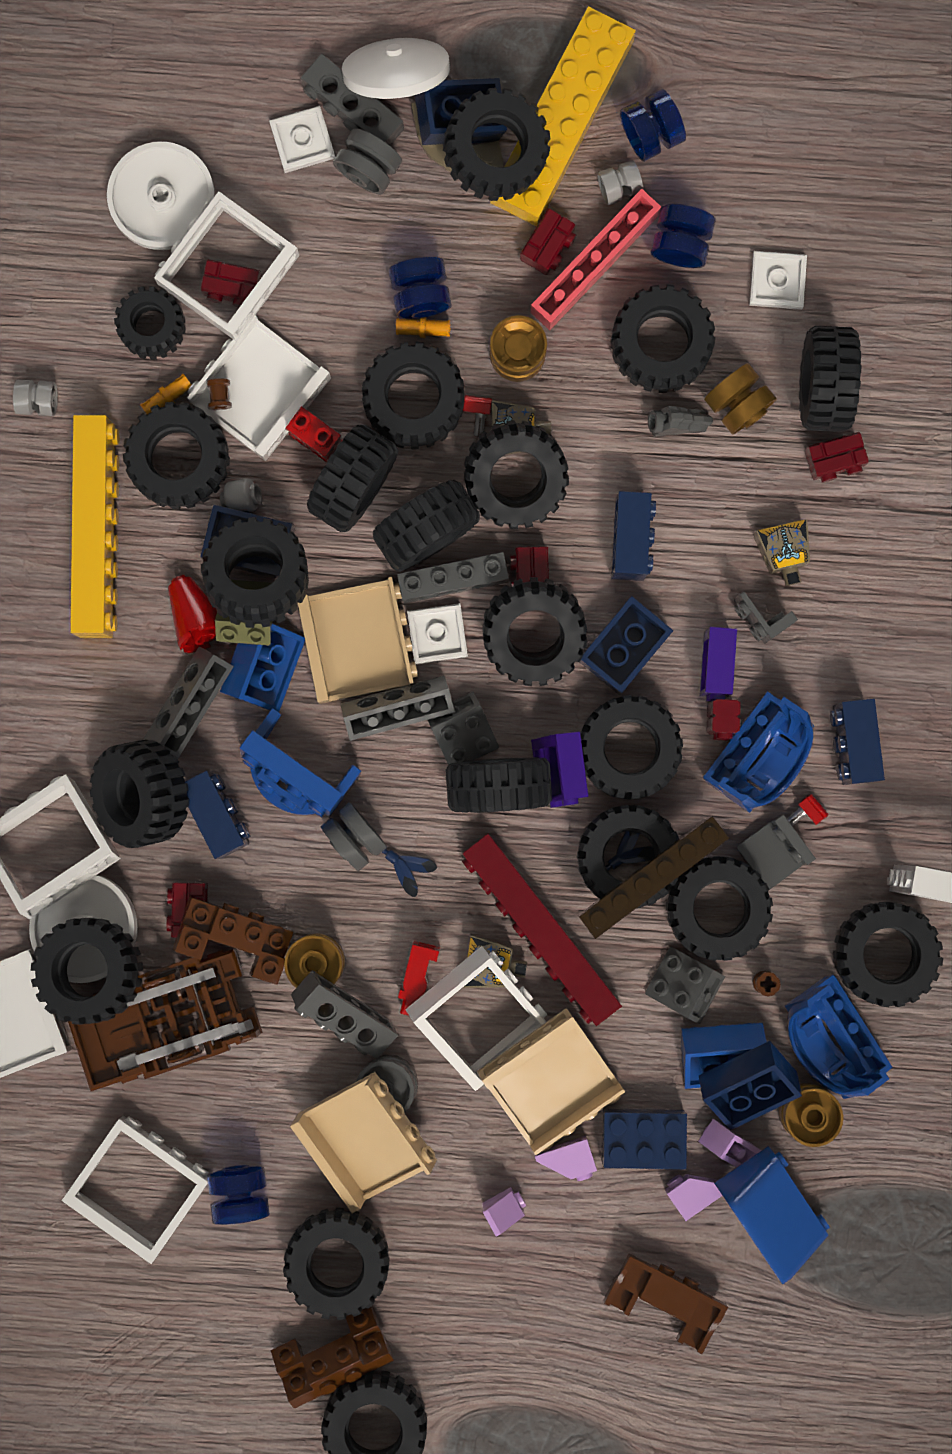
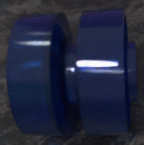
M660 89L645 97L646 109L638 101L620 109V118L626 136L634 152L643 162L661 153L660 141L667 149H671L686 141V132L681 114L670 95L664 89Z
M667 204L662 206L657 223L658 229L662 232H657L654 235L651 255L664 263L678 267H704L709 252V245L705 241L712 238L716 218L702 209L688 205Z
M413 258L396 263L389 268L391 288L401 291L393 297L397 317L406 319L429 317L445 312L452 307L449 288L445 285H439L447 280L445 264L442 258Z
M235 1165L222 1168V1170L207 1175L209 1194L225 1196V1198L210 1204L213 1224L245 1223L263 1219L270 1215L268 1196L252 1194V1192L267 1186L265 1168L263 1166Z

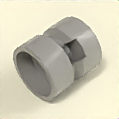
M634 160L619 164L617 170L610 167L597 172L599 187L603 199L608 206L622 201L623 196L632 198L641 189L644 190L641 175Z
M17 379L15 381L13 407L16 414L32 415L36 411L39 416H55L58 403V390L55 381L40 380L37 384L33 380Z

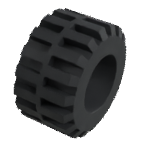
M144 286L139 287L138 293H134L133 290L128 292L130 297L127 300L124 297L120 300L122 306L121 308H116L117 318H114V324L117 327L116 332L131 353L134 355L138 354L143 359H146L147 356L151 360H157L159 355L165 358L167 357L166 353L170 350L174 353L177 350L175 345L177 343L181 345L183 341L181 336L186 332L184 323H186L185 317L176 300L171 295L169 296L165 290L160 289V291H157L156 287L152 286L149 287V290H146ZM148 311L163 313L165 323L157 334L143 336L137 333L136 324L141 315Z

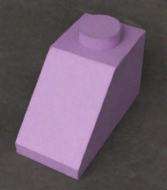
M712 1119L710 1124L704 1129L703 1135L698 1141L719 1158L735 1167L740 1166L762 1151L715 1119Z
M586 1136L552 1146L549 1150L535 1155L536 1162L569 1179L577 1178V1181L586 1180L593 1176L592 1172L597 1171Z
M689 1174L683 1177L677 1175L667 1183L669 1187L665 1189V1192L685 1221L722 1196L714 1184L718 1181L717 1179Z
M511 1187L482 1203L483 1214L496 1237L525 1216L523 1208L526 1207V1203L520 1192L514 1193Z

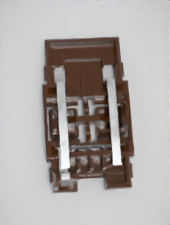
M232 949L227 952L221 950L207 955L208 958L203 960L189 958L139 975L138 978H144L178 966V969L149 977L144 980V984L141 987H135L134 992L137 993L134 1001L128 1002V1008L123 1013L115 1014L113 1019L81 1025L72 1024L71 1021H68L90 1091L118 1082L123 1084L138 1079V1076L142 1074L144 1079L198 1062L230 1051V1044L236 1043L238 1045L250 1041L263 1033L255 1006L241 1010L233 989L231 979L244 975L236 950ZM187 996L189 1001L194 999L196 1006L175 1013L173 1005L186 1001ZM147 1000H150L153 1011L164 1009L166 1016L147 1022L145 1016L151 1014ZM198 1011L200 1017L195 1019L196 1022L191 1020L179 1024L177 1018ZM168 1021L170 1028L161 1032L165 1046H161L157 1032L150 1034L149 1027ZM204 1048H205V1051H206V1054H205V1055H202V1056H199V1057H196V1058H193V1059H190V1060H187V1061H184V1062H181V1063H178V1064H175V1065H173V1066L168 1067V1064H167V1063H175V1062H178V1061H181V1060H184V1059H187V1058H190V1057L199 1055V1054H201V1053L204 1052Z

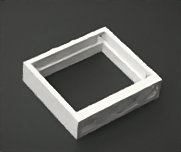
M218 191L215 197H212L209 202L206 201L203 207L204 211L200 217L194 218L187 228L188 233L183 240L179 239L171 249L172 254L166 262L162 261L159 264L160 268L155 273L154 279L160 287L236 341L299 257L297 247ZM223 211L280 251V254L228 323L171 283V280Z
M66 774L54 778L49 783V786L41 791L30 794L25 802L19 806L9 808L5 811L4 816L0 818L1 837L68 793L100 847L26 898H23L0 858V880L19 913L28 919L33 918L121 859L104 829L99 825L95 814L77 784Z
M894 865L893 870L890 869L889 877H887V885L890 886L889 891L952 903L951 872L909 865Z
M483 946L478 948L405 1009L413 1023L475 1091L484 1084L477 1071L545 1024L546 1020L544 1017L547 1016V1013L539 1004L535 1006L531 1004L530 1001L534 998L524 986L519 989L515 985L518 979L509 969L505 971L501 969L500 966L503 962L496 953L492 951L489 954ZM486 967H489L529 1013L530 1017L470 1066L427 1017Z
M123 1115L118 1119L62 1201L152 1264L207 1186L211 1177L207 1175L209 1172L203 1169L202 1165L198 1163L193 1165L185 1159L187 1156L181 1150L175 1147L170 1149L163 1144L164 1139L152 1131L149 1134L141 1128L142 1124L138 1120H134L130 1116L126 1118ZM121 1131L197 1184L155 1245L79 1192Z

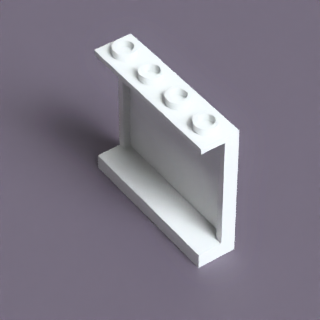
M255 315L236 341L228 339L221 348L222 354L216 361L213 359L205 368L204 372L206 374L200 382L197 380L191 385L188 390L189 396L187 399L194 407L202 409L220 427L266 461L288 434L285 428L302 406L307 410L330 381L331 376L322 366L319 368L258 321ZM229 379V402L232 403V408L226 410L208 409L210 390L207 387V380Z
M33 949L0 961V1078L72 1050L62 1021L57 1019V1014H50L44 1009L47 1003L38 1001L36 994L39 993L38 987H32L31 979L35 978V971H30L31 963L37 961V957L33 955Z

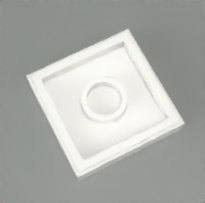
M320 106L269 120L285 173L335 159Z
M754 251L749 306L802 310L804 307L807 255Z
M460 603L407 611L416 665L468 657Z

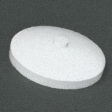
M418 38L387 39L365 45L351 53L342 65L343 81L348 89L362 96L379 99L402 98L423 93L443 82L450 71L447 51L437 43Z
M151 142L138 146L128 152L113 169L107 187L109 211L119 230L134 243L154 250H170L177 240H183L188 233L187 228L194 218H199L204 211L203 207L206 201L209 202L212 197H215L214 184L203 161L189 149L170 142Z
M99 875L94 876L30 919L29 934L33 951H35L36 947L43 946L41 942L42 937L46 933H53L52 928L54 926L65 924L66 920L74 918L109 920L111 924H118L123 928V933H129L134 939L131 943L133 947L137 938V917L130 898L116 883ZM89 944L81 945L73 952L67 966L69 982L89 983L107 978V963L97 947Z

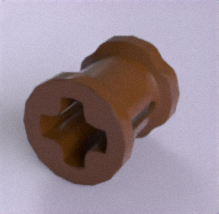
M229 379L207 380V387L210 390L208 409L226 410L232 408V403L229 402Z
M760 971L753 978L754 989L763 996H773L780 989L779 978L770 971ZM766 976L773 982L772 986L767 987V990L760 985L761 981H765Z

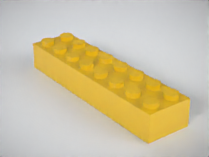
M588 6L536 105L539 108L536 114L538 117L544 115L547 122L544 128L550 131V141L548 142L550 152L546 159V164L538 178L525 192L520 195L515 194L513 198L508 200L499 197L497 201H490L491 204L537 227L634 42L635 29ZM519 140L505 167L513 165L519 159L521 154Z
M73 415L71 633L80 638H113V631H117V616L113 615V605H117L118 593L117 589H113V578L118 577V564L114 562V551H118V536L114 535V525H118L119 513L118 509L114 508V498L119 496V484L115 482V471H119V456L115 455V445H119L120 435L119 429H115L114 423L106 415Z

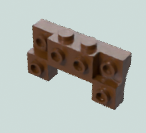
M189 896L173 950L201 960L209 939L256 955L249 975L278 985L293 931L264 921L265 916L249 911V914L245 915L238 912L239 907L224 903L223 907Z
M628 1253L618 1275L615 1276L603 1299L604 1304L608 1306L611 1304L629 1316L639 1297V1299L683 1321L684 1323L676 1337L677 1341L681 1344L684 1342L695 1348L698 1353L703 1354L711 1336L728 1309L727 1304L703 1292L698 1288L700 1284L687 1276H685L684 1280L675 1276V1270L662 1263L659 1267L654 1264L651 1265Z
M372 1306L369 1308L365 1307L362 1309L361 1314L353 1317L352 1314L346 1316L351 1333L306 1355L303 1354L301 1345L296 1339L270 1350L277 1374L282 1379L288 1402L294 1409L322 1395L330 1394L336 1388L348 1382H355L361 1376L394 1361Z

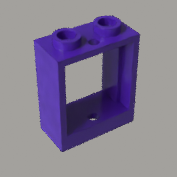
M709 627L704 632L700 696H706V701L712 702L715 699H726L733 695L737 629Z
M580 732L554 734L532 739L533 757L546 758L550 763L552 791L550 808L579 804V798L588 797Z

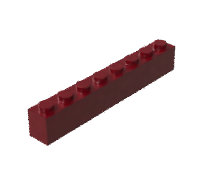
M489 834L462 853L465 856L462 863L471 874L476 871L482 878L478 883L487 895L493 893L499 901L495 905L505 917L509 914L513 918L515 923L511 926L521 938L526 935L532 944L528 948L537 959L543 957L547 962L548 966L545 970L554 981L559 978L565 985L562 989L565 996L571 1003L576 1000L582 1007L578 1012L587 1024L593 1022L597 1027L622 1007Z

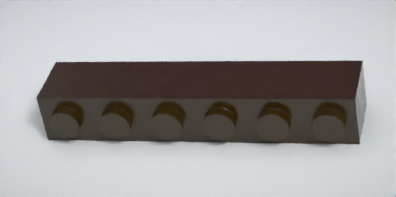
M713 816L707 817L577 916L595 939L723 844L729 837Z

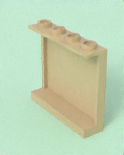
M388 577V580L312 596L306 594L303 602L298 603L319 704L414 684L413 678L418 677L415 661H409L408 652L413 651L410 635L404 636L402 627L407 625L404 609L399 610L397 599H401L402 596L399 583H393L392 577Z
M567 1008L477 1071L484 1085L492 1092L528 1142L535 1155L549 1150L554 1142L563 1136L573 1133L579 1124L585 1120L593 1119L599 1110L606 1105L617 1102L621 1095L625 1093L620 1083Z
M376 1072L299 1112L290 1125L293 1132L351 1213L360 1210L365 1200L422 1171L429 1175L437 1161L433 1149L424 1142L416 1125L410 1122L404 1113L402 1105L395 1101L389 1092L387 1084L379 1078Z

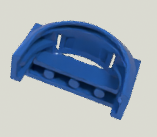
M767 691L740 727V731L734 735L703 779L707 784L749 813L753 808L772 802L791 785L810 753L813 743L814 725L808 712L787 698L783 697L780 700ZM783 734L784 736L795 742L796 746L782 738L780 735ZM770 739H772L770 745L768 746L764 754L757 761V763L748 771L749 767L752 765V763L755 761V759L758 757V755L761 753V751L764 749V747L767 745ZM747 780L750 781L751 783H753L755 786H757V787L760 788L761 790H758L756 787H754L753 785H751L750 783H748Z
M272 708L255 732L252 730L240 746L242 762L250 767L252 778L260 793L277 808L298 815L316 814L321 818L325 814L330 818L361 775V770L352 765L337 787L333 788L267 741V738L281 717V714ZM279 779L288 785L286 790L276 784Z
M834 975L822 978L785 1005L789 1012L788 1032L792 1048L806 1071L822 1086L840 1094L843 1099L868 1096L889 1080L886 1072L893 1068ZM822 1020H824V1022L830 1029L831 1033L833 1034L836 1041L845 1053V1056L840 1052V1050L831 1040L823 1025ZM846 1063V1066L843 1069H841L835 1075H831L832 1072H834L836 1069H838L840 1066Z

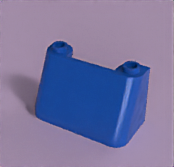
M767 1146L714 1184L783 1285L793 1278L829 1236L826 1230L830 1227L821 1214L818 1216L814 1214L785 1170L789 1165L780 1152L774 1154L771 1148Z

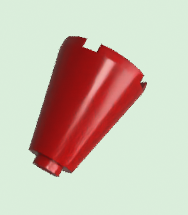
M180 575L173 578L168 586V593L180 650L183 648L185 653L196 652L199 646L204 649L211 647L209 642L216 639L215 619L217 609L212 607L208 597L192 577Z

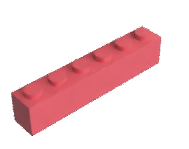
M641 189L531 304L530 313L550 331L659 216L661 206Z

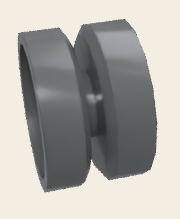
M352 129L345 140L348 149L339 150L333 160V165L354 184L371 193L381 195L390 183L388 175L397 172L402 163V158L391 146L378 137L361 129Z
M349 802L339 810V816L347 827L344 828L333 818L327 820L320 827L339 855L359 872L369 863V858L361 849L362 846H365L372 855L378 856L387 848V845L360 812Z
M385 1054L378 1059L374 1058L362 1069L356 1082L376 1072L379 1078L390 1087L389 1092L395 1101L402 1105L404 1113L408 1111L418 1092V1078L414 1068L408 1061L397 1055Z

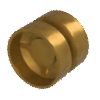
M521 315L511 316L502 320L494 328L490 339V360L495 371L509 381L521 382L533 378L542 369L546 357L547 338L540 324L532 318Z
M749 363L734 371L704 398L714 413L728 406L731 410L724 416L722 423L732 435L744 427L747 429L756 423L777 400L767 385L753 392L750 390L759 379V375Z
M319 933L306 935L294 942L287 951L284 962L285 973L291 984L296 988L312 970L335 984L344 971V952L338 942L330 936Z
M811 1083L800 1084L802 1096L779 1107L780 1122L783 1128L799 1143L809 1147L824 1146L833 1141L841 1131L843 1125L841 1105L832 1094L822 1087Z

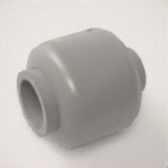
M249 478L229 481L225 484L223 492L220 493L221 505L246 513L255 512L258 504L262 502L261 489L257 483L254 484Z

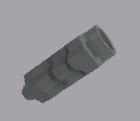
M676 406L653 410L648 415V428L654 437L706 432L708 426L713 423V418L707 415L704 410Z

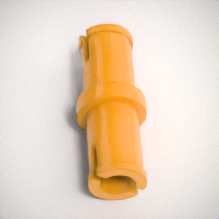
M422 316L420 319H396V335H420V338H426V336L450 337V320H429L427 317Z
M182 373L181 376L166 387L161 386L158 388L159 392L144 403H141L140 406L146 414L152 412L151 407L158 405L161 408L165 407V402H174L175 399L188 391L192 384Z

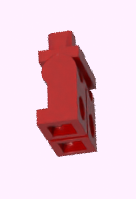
M302 406L285 428L290 437L308 450L311 449L312 453L326 463L339 443L343 441L340 439L341 434Z
M418 941L413 942L404 982L398 998L403 999L400 1014L408 1015L405 1009L427 992L429 978L426 973L429 961L437 962L440 951L439 946Z

